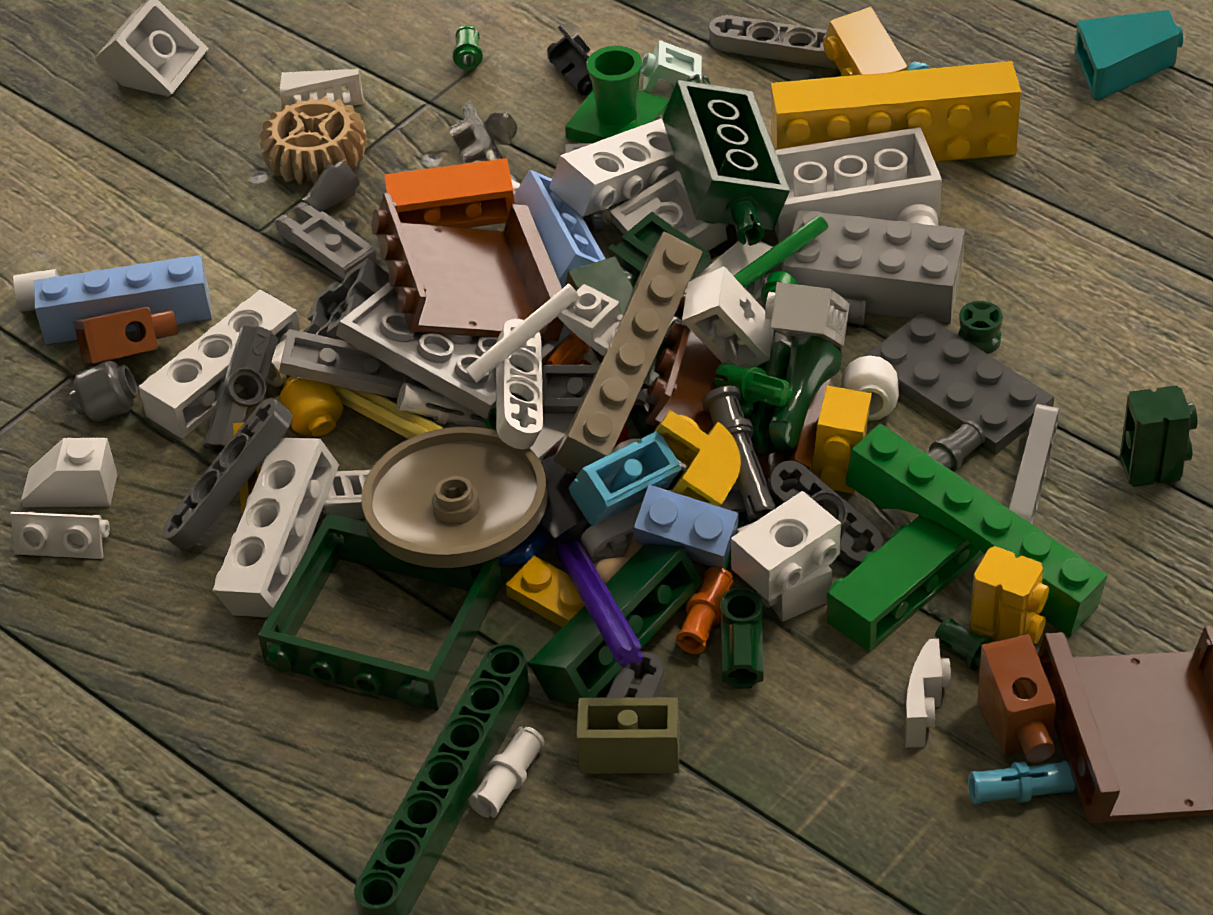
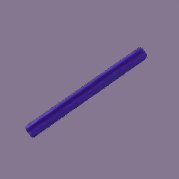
M580 540L555 545L557 557L616 662L624 668L631 662L638 665L643 658L640 652L641 644Z

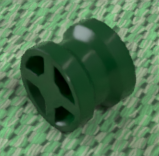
M973 301L961 308L959 314L961 327L958 336L987 354L997 350L1001 343L1002 335L1000 329L1003 323V314L1000 308L987 301Z

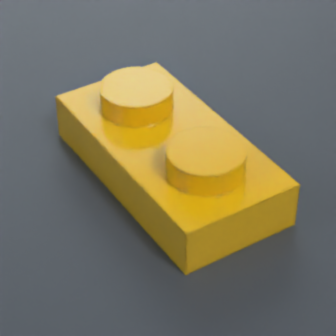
M535 555L505 584L507 597L560 627H563L584 606L568 574Z

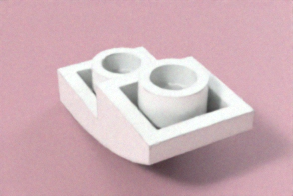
M583 284L576 291L580 298L557 317L580 339L604 356L623 316L620 314L619 301Z
M929 639L915 661L910 676L906 703L905 748L925 747L926 727H935V707H941L942 688L951 686L949 658H941L939 639Z

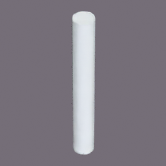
M567 284L465 369L466 372L476 383L479 382L579 299V294L570 284Z

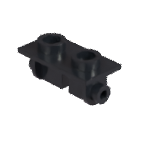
M559 26L558 29L564 37L558 42L549 45L547 49L548 60L567 78L579 94L589 95L593 87L586 63L589 58L587 53L591 50L577 33L570 36Z

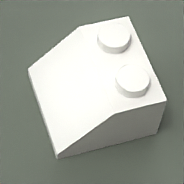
M147 0L130 15L94 60L122 86L169 97L209 48L159 0Z

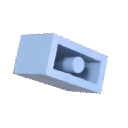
M648 485L633 527L635 542L642 545L683 546L690 560L710 567L725 568L731 550V537L736 535L738 529V513Z

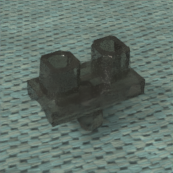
M471 101L463 105L461 109L466 118L451 126L448 130L461 150L460 154L465 163H472L477 160L503 159L497 145H508L511 143L518 128L515 119L508 113L495 112L491 113L484 123L481 121Z

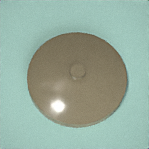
M450 427L412 437L383 455L366 477L362 489L361 503L365 524L370 535L386 552L415 565L434 568H455L486 562L505 554L522 543L540 523L547 506L548 495L544 468L539 458L530 448L516 449L507 445L500 439L496 430L481 427Z

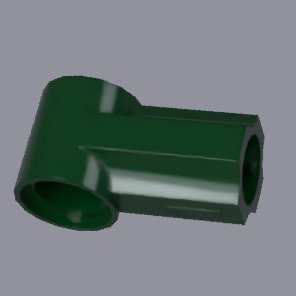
M733 588L722 596L720 602L722 682L732 685L734 689H751L753 685L763 682L764 679L763 601L761 596L750 588Z

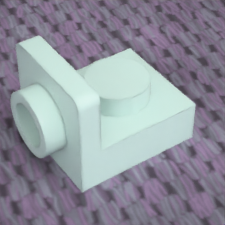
M659 40L653 53H646L642 60L640 75L643 76V91L651 93L659 78L668 81L672 85H675L677 80L687 81L688 78L696 74H700L701 79L702 56Z

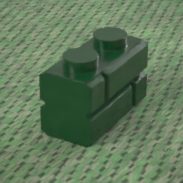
M1179 386L1159 387L1155 392L1151 389L1130 391L1127 396L1119 458L1128 483L1133 487L1154 484L1155 480L1159 483L1180 481L1185 461L1192 459L1193 451L1189 431L1197 428V411L1193 402H1187L1183 390Z

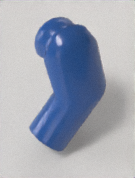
M536 527L522 543L499 556V564L502 567L526 564L534 555L538 557L550 542Z

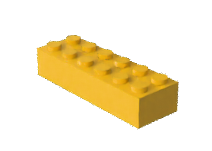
M1012 61L771 83V142L774 150L921 127L935 162L1016 155L1021 90Z

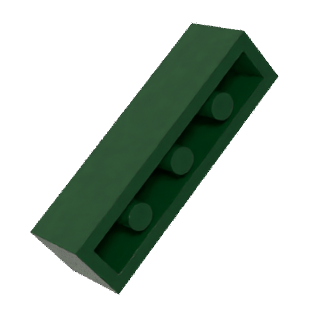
M644 544L605 585L642 648L695 593L703 582L683 546ZM585 605L528 662L549 700L578 704L579 698H594L623 668L616 662Z

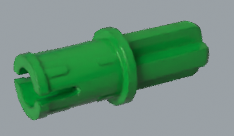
M723 362L716 369V374L728 377V381L714 378L716 387L735 386L739 388L744 401L751 403L762 401L782 407L786 405L787 399L793 397V390L789 389L788 381L769 376L761 368L751 367L746 369L730 362Z

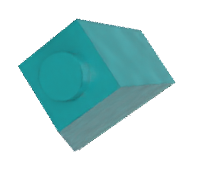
M1169 10L1077 21L1074 52L1093 99H1103L1175 65L1177 49L1183 46V31L1180 24H1175Z

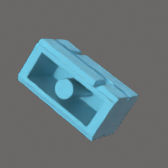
M656 431L642 438L639 443L634 442L582 468L576 476L577 479L570 485L569 491L589 524L595 526L642 502L648 485L666 490L682 469L662 435Z

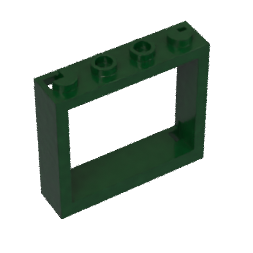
M328 513L258 634L264 663L280 672L290 671L313 677L322 683H336L358 689L367 695L377 694L400 700L410 706H423L439 711L502 586L499 557L479 564L455 568H434L415 565L398 559L382 549L370 535L365 521ZM339 559L469 591L429 671L296 637Z

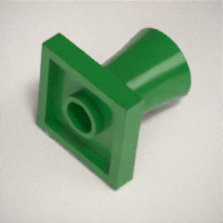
M607 46L596 50L589 56L586 66L593 90L565 125L566 139L584 144L596 143L653 122L656 116L664 115L669 102L668 98L639 91L642 58L638 52L625 46Z

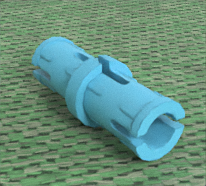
M1066 760L1058 763L1027 766L1024 761L1014 762L1011 768L981 772L970 771L968 775L969 794L974 804L1013 798L1018 803L1029 802L1032 796L1064 792L1072 793L1075 789L1070 767Z

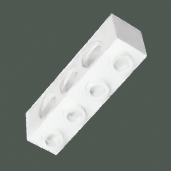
M662 118L561 155L549 189L584 217L599 210H606L610 206L627 199L630 200L677 170L679 171Z
M777 282L776 292L768 293L765 318L771 319V328L791 339L800 335H812L822 338L832 345L844 346L850 304L829 288Z
M262 290L257 291L138 386L146 417L183 439L214 413L217 403V389L225 379L241 327L248 325L272 331L274 336L279 338L277 343L279 344L280 338L288 332V329L300 331L297 311ZM238 384L233 386L236 394L244 389L243 386Z
M281 438L262 461L261 471L252 493L248 496L246 508L238 528L232 536L230 548L221 570L216 575L215 585L212 590L232 615L268 617L304 556L339 467L338 462L321 439Z

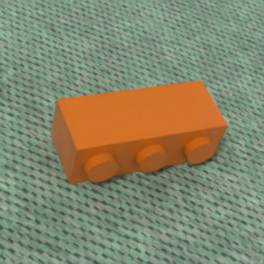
M507 158L384 175L386 190L397 205L396 212L400 223L459 228L506 223L511 206L515 204Z

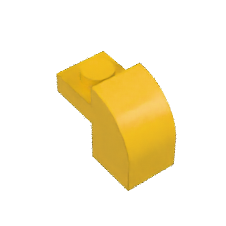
M670 410L654 432L657 431L661 434L675 457L687 465L671 492L720 507L736 482L740 471V453L735 439L719 422L706 434L700 430L698 424L691 418L677 415Z

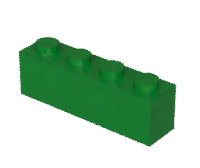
M919 515L907 526H900L893 533L891 539L877 551L869 552L862 559L860 565L845 578H838L831 585L827 592V623L870 653L979 559L983 553L947 527Z

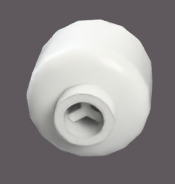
M863 356L850 362L843 371L841 388L872 393L868 421L880 420L889 415L896 407L899 397L898 378L895 369L888 361L881 357Z

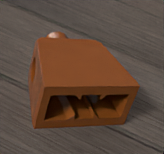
M138 307L73 321L81 359L85 363H97L158 349L156 339L178 335L176 318L172 310L151 314L149 307ZM134 324L137 328V335L133 339H128L125 334L126 326Z
M1027 634L982 645L977 704L1002 753L1012 755L1024 752L1027 760L1034 763L1048 759L1055 751L1052 737L1056 703L1030 635ZM1015 683V690L1013 691L1012 686Z

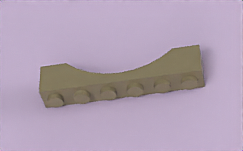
M665 231L662 233L647 258L616 332L553 459L554 462L579 474L582 468L612 453L703 251Z

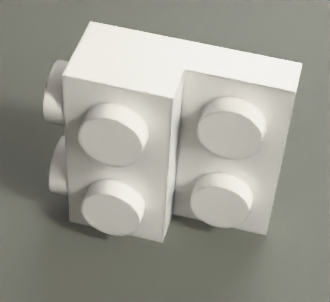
M678 170L610 211L612 222L623 234L628 232L650 212H653L707 251L728 239L725 228L728 224H710L695 219L681 174Z

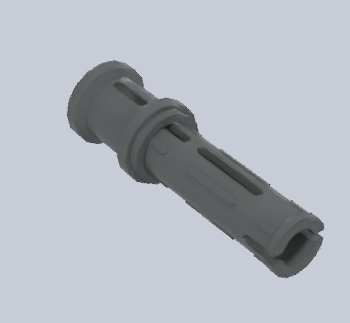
M735 386L719 387L708 392L702 398L701 404L703 410L710 413L713 425L715 426L717 422L721 423L731 433L737 443L741 464L736 483L742 495L750 521L755 522L768 514L767 509L769 512L776 509V505L770 495L751 442L754 429L751 421L745 419L739 402L742 397L739 388Z

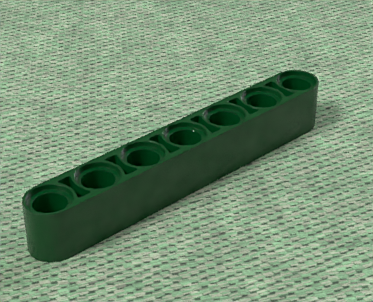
M501 643L491 647L483 656L356 882L354 895L359 915H410L468 808L470 796L481 784L488 771V764L500 749L529 695L530 684L525 652L521 647L512 643Z

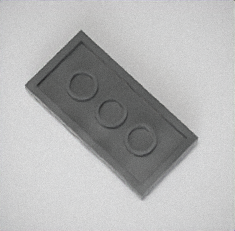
M922 312L864 355L881 357L888 361L897 373L899 392L954 429L958 430L966 421L977 423L985 434V443L981 447L994 455L998 454L1031 427L1037 404L1054 406L1053 395Z

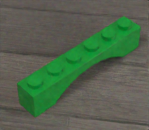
M881 423L852 448L845 484L881 509L903 510L938 522L962 536L984 555L989 548L991 549L996 546L1015 553L1016 558L1024 556L1041 562L1042 567H1044L1042 584L1049 586V593L1039 615L1045 617L1047 622L1069 637L1097 610L1108 576L1106 573Z

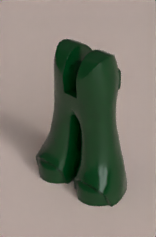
M800 335L793 337L791 347L783 341L772 342L770 360L762 363V369L769 376L788 381L789 389L793 390V397L787 399L786 405L782 407L759 401L756 413L750 419L754 429L751 442L756 456L773 454L777 450L787 451L795 449L814 396L823 383L833 378L841 367L843 355L828 341L812 335Z

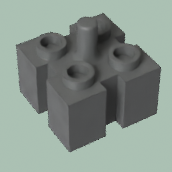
M369 258L365 259L347 272L343 282L335 281L315 296L308 316L311 324L303 332L343 340L336 336L340 320L389 283V273Z

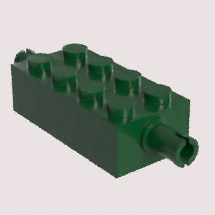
M700 74L691 76L687 81L677 80L662 121L695 219L710 224L724 223L734 225L741 244L745 245L747 238L749 246L755 245L763 239L764 229H774L790 189L753 92L711 85L709 78L705 75L702 76L701 82Z

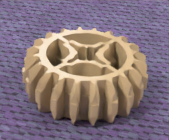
M311 96L308 101L301 102L296 99L294 105H281V112H271L270 120L263 122V130L260 133V147L267 167L273 171L274 176H283L285 182L296 179L300 186L306 181L315 183L328 164L334 165L337 161L345 163L351 169H356L358 161L364 159L367 142L364 122L360 114L354 111L353 105L344 106L341 99L330 102L327 96L321 100H314Z

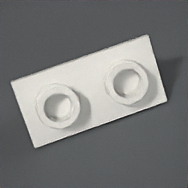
M35 512L10 513L14 555L103 558L102 538L108 537L110 524L108 520H102L100 515L89 516Z

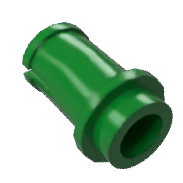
M464 25L459 27L455 33L456 47L452 53L453 61L463 70H473L483 59L482 49L479 46L480 36L479 31L475 32L474 26Z

